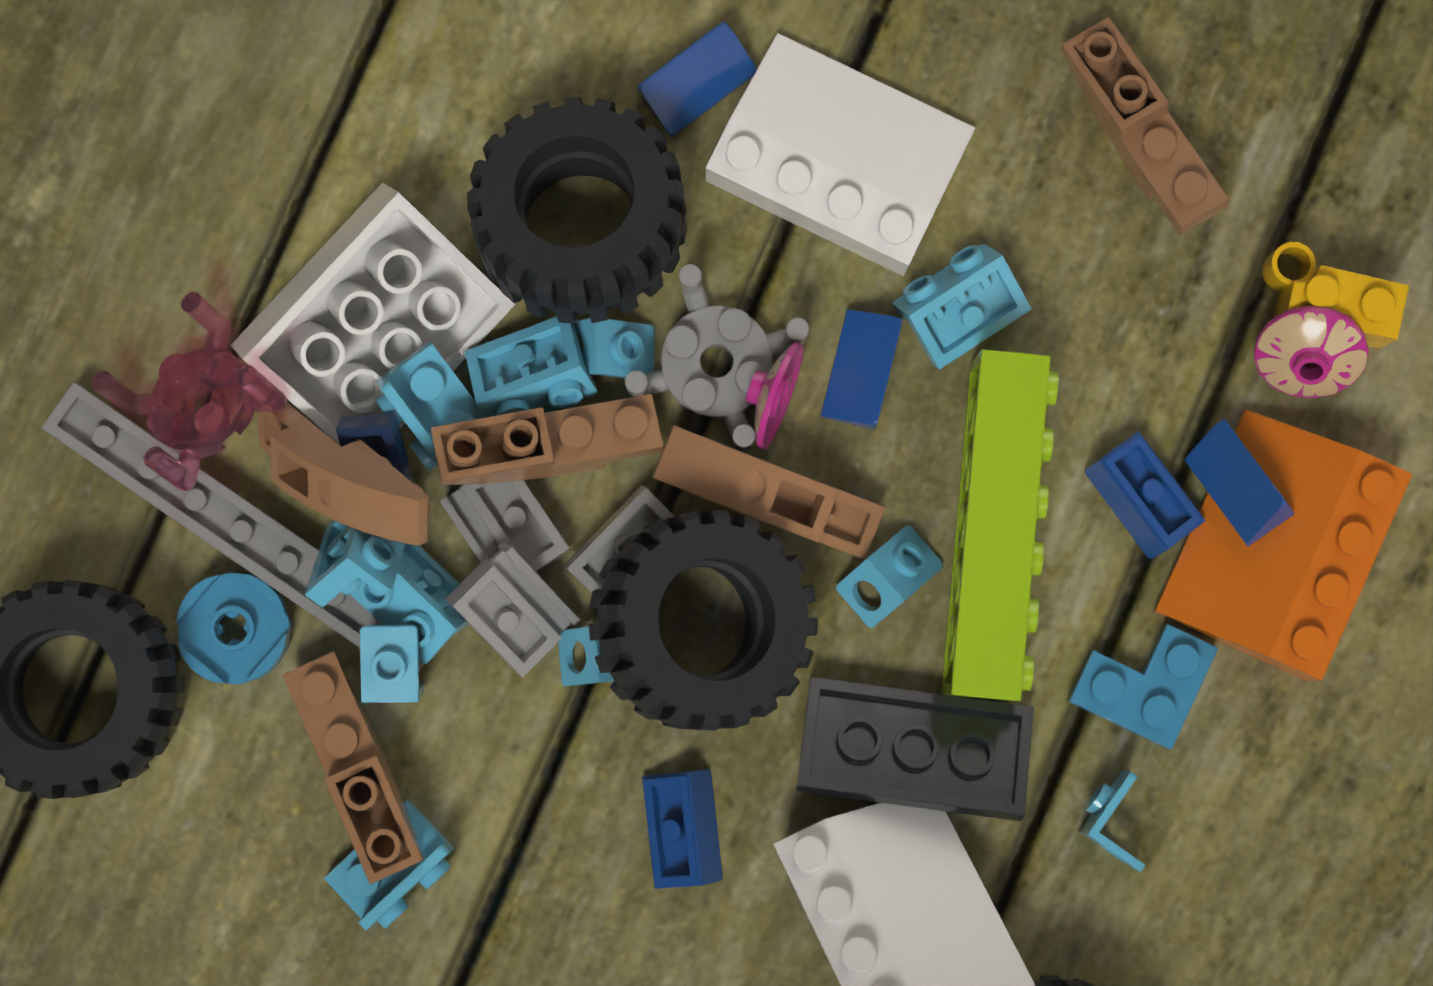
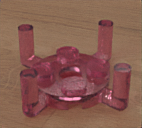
M190 292L182 299L181 307L208 331L204 348L190 351L184 355L176 353L167 357L160 365L159 379L152 393L136 394L107 371L97 373L92 380V388L129 416H148L146 422L148 430L168 448L179 454L177 460L161 447L155 446L145 453L144 464L181 491H189L195 486L201 459L215 455L226 447L221 443L235 431L241 435L248 427L255 412H276L282 410L286 405V396L278 387L253 366H245L237 357L227 351L232 329L231 322L197 292ZM212 392L210 402L202 406L197 413H194L197 401L204 394Z

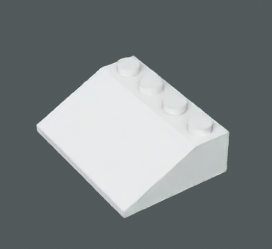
M777 33L730 117L706 166V182L904 277L975 127Z
M382 182L230 346L247 364L340 445L336 428L341 417L384 414L376 402V399L384 394L377 384V379L429 341L432 342L454 371L466 358L465 351L476 347L515 304L399 192ZM405 421L399 424L400 429L405 424Z
M878 803L826 818L774 843V847L841 986H1036L946 811Z

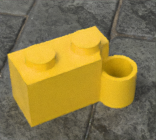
M1300 242L1282 244L1266 257L1262 265L1263 278L1271 289L1279 292L1274 318L1287 310L1306 306L1332 308L1351 317L1364 331L1367 344L1370 347L1380 349L1398 340L1409 285L1324 265L1316 268V259L1313 252L1307 245ZM1279 255H1289L1298 262L1300 267L1298 280L1285 278L1279 272L1277 266Z

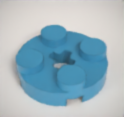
M240 573L215 575L199 582L184 597L178 609L176 624H178L177 634L180 641L178 642L179 650L188 666L198 675L209 681L236 685L249 683L270 673L284 657L293 629V622L288 614L286 603L278 591L256 576ZM240 614L243 615L247 621L243 627L247 632L245 639L241 641L234 638L229 643L224 642L221 636L226 629L220 623L222 618L227 615L235 619Z

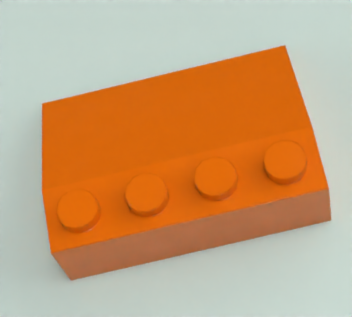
M1245 409L1242 411L1234 432L1295 514L1256 542L1247 546L1210 494L1206 492L1198 510L1206 521L1187 535L1154 608V612L1302 680L1322 681L1413 474L1359 449Z

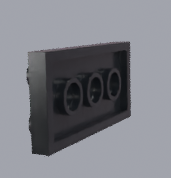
M810 677L796 791L1022 821L1025 816L1034 707Z

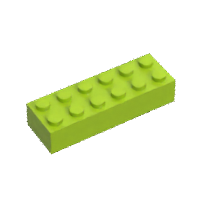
M982 349L970 363L941 694L1021 701L1022 691H1030L1032 687L1034 657L1025 656L1028 633H1036L1039 600L1030 598L1031 579L1034 576L1041 575L1044 558V543L1035 541V533L1038 520L1046 518L1049 500L1048 485L1040 484V475L1044 462L1051 461L1054 430L1053 428H1045V417L1049 405L1055 406L1059 383L1058 372L1050 371L1051 356Z

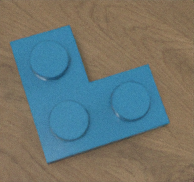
M1164 624L1141 673L1096 651H1090L1067 702L1166 749L1172 750L1218 648L1169 624Z

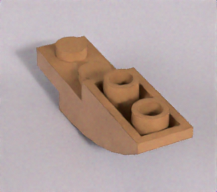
M1109 17L1061 44V50L1081 90L1124 164L1147 199L1149 200L1154 197L1179 235L1184 234L1228 208V196L1169 114V101Z
M277 393L257 400L259 446L271 457V481L312 510L359 531L416 546L427 542L430 503L428 495L419 485L413 484L395 469L385 457L378 455L361 440L340 447L334 438L328 437L310 422L303 412L296 410Z
M652 394L544 413L543 407L436 426L430 429L441 485L512 482L604 469L607 462L661 453L664 447Z
M675 425L671 426L652 475L657 480L862 559H865L885 510L884 506Z
M333 651L282 674L327 776L324 779L369 883H375L423 861L424 858L384 751L364 704L360 703L338 652Z

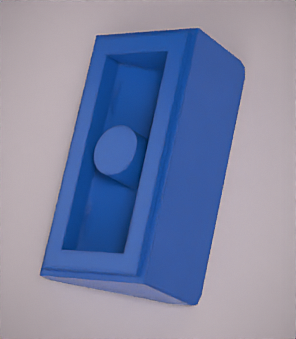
M723 21L637 86V92L643 103L672 138L751 79L756 73L757 68L726 21Z
M847 309L820 417L875 430L902 326V318Z
M1225 419L1214 425L1184 459L1247 546H1250L1295 514Z
M1139 431L1085 469L1086 476L1149 559H1153L1166 552L1206 521Z
M701 769L642 776L654 889L703 886L721 881L723 873L710 770Z

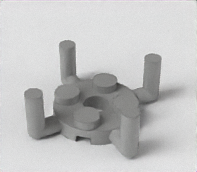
M688 264L683 266L679 272V283L689 314L681 318L666 336L661 356L662 369L648 374H644L641 371L630 372L625 379L626 389L630 397L646 394L655 395L669 390L673 398L686 409L713 419L724 418L733 447L742 452H747L753 447L755 432L749 425L745 413L747 409L754 405L746 402V395L751 380L757 370L765 373L770 371L773 355L786 351L795 342L803 345L807 339L809 326L804 319L793 318L788 322L786 328L765 335L762 328L744 311L725 306H709L702 285L701 271L696 265ZM715 347L725 349L733 359L731 371L727 375L718 378L707 375L700 364L703 354Z

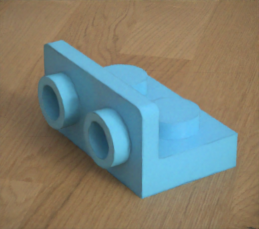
M986 244L972 245L958 251L951 257L950 265L933 276L926 275L915 279L904 288V295L893 301L895 309L901 316L907 319L929 360L939 370L1032 310L1003 255Z
M557 317L465 351L475 402L485 417L543 407L544 413L559 408H570L581 400L597 394L596 384L585 367L575 325L558 322Z
M431 341L376 380L379 388L384 393L376 399V402L384 413L395 412L398 424L405 421L417 437L409 445L428 471L437 466L430 431L431 427L486 418L476 405L473 397Z
M332 520L326 527L305 596L323 608L340 592L344 595L351 593L361 580L380 594L385 595L394 586L406 543L368 534Z
M405 544L394 586L385 595L380 594L363 580L349 593L381 625L417 626L419 661L422 664L428 663L449 639L469 625L445 600L460 584L420 545Z
M410 799L404 804L424 858L423 861L370 884L354 849L324 877L327 883L361 918L358 923L365 931L376 922L386 929L410 906L403 899L409 891L418 883L426 890L429 889L452 867L445 858L455 848Z

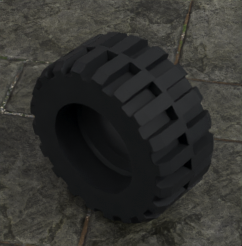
M565 97L564 106L551 108L549 101L534 105V115L523 119L520 114H516L504 123L506 134L502 138L497 134L489 138L483 146L486 161H476L470 174L473 188L467 192V210L471 219L470 226L484 267L491 280L499 282L501 291L513 303L524 299L527 312L541 318L547 315L548 310L556 312L558 322L570 324L576 323L577 315L590 314L591 323L608 320L606 311L620 307L621 312L626 314L639 307L637 296L642 292L649 297H653L664 286L662 272L673 273L680 260L679 246L685 244L687 232L685 214L687 212L684 187L676 156L667 150L666 139L656 127H649L645 130L644 117L631 109H625L622 115L616 113L615 102L598 98L596 99L595 106L583 105L582 97ZM575 176L602 178L619 186L630 197L631 209L623 223L608 237L590 245L565 247L551 244L534 235L528 229L526 223L527 214L536 198L549 186L566 178Z
M708 510L698 513L693 511L658 520L644 526L642 532L629 536L618 546L619 555L616 558L608 559L599 573L605 580L601 589L593 590L589 606L598 609L597 623H590L588 626L590 641L599 640L602 654L594 657L601 673L611 674L614 682L610 688L620 700H630L635 704L633 711L646 719L662 721L663 726L677 729L716 731L722 728L734 729L748 725L752 717H765L778 708L776 699L779 696H790L800 684L799 679L794 676L796 669L808 668L814 653L811 649L805 648L807 636H815L818 631V618H808L807 603L815 602L816 598L813 586H802L798 578V574L805 570L797 554L790 556L783 554L781 550L785 546L786 541L775 531L762 533L759 531V521L745 515L730 517L728 511ZM694 567L711 568L722 574L736 589L745 612V634L740 650L724 670L711 675H697L683 670L667 652L659 631V607L667 586L677 574Z
M44 581L32 584L31 589L27 591L15 590L2 597V606L0 607V775L6 778L5 786L20 793L34 792L39 798L59 799L71 797L72 799L103 793L121 787L122 783L126 780L137 778L150 768L148 762L153 756L162 755L171 741L166 737L170 727L178 726L183 709L176 708L178 693H185V676H177L175 662L181 660L176 644L168 643L164 636L168 629L159 617L149 615L144 610L145 604L133 596L119 593L115 588L82 581ZM68 635L85 637L99 644L109 655L118 680L117 702L111 718L98 734L76 743L58 742L43 735L31 721L23 700L24 676L33 656L49 640Z

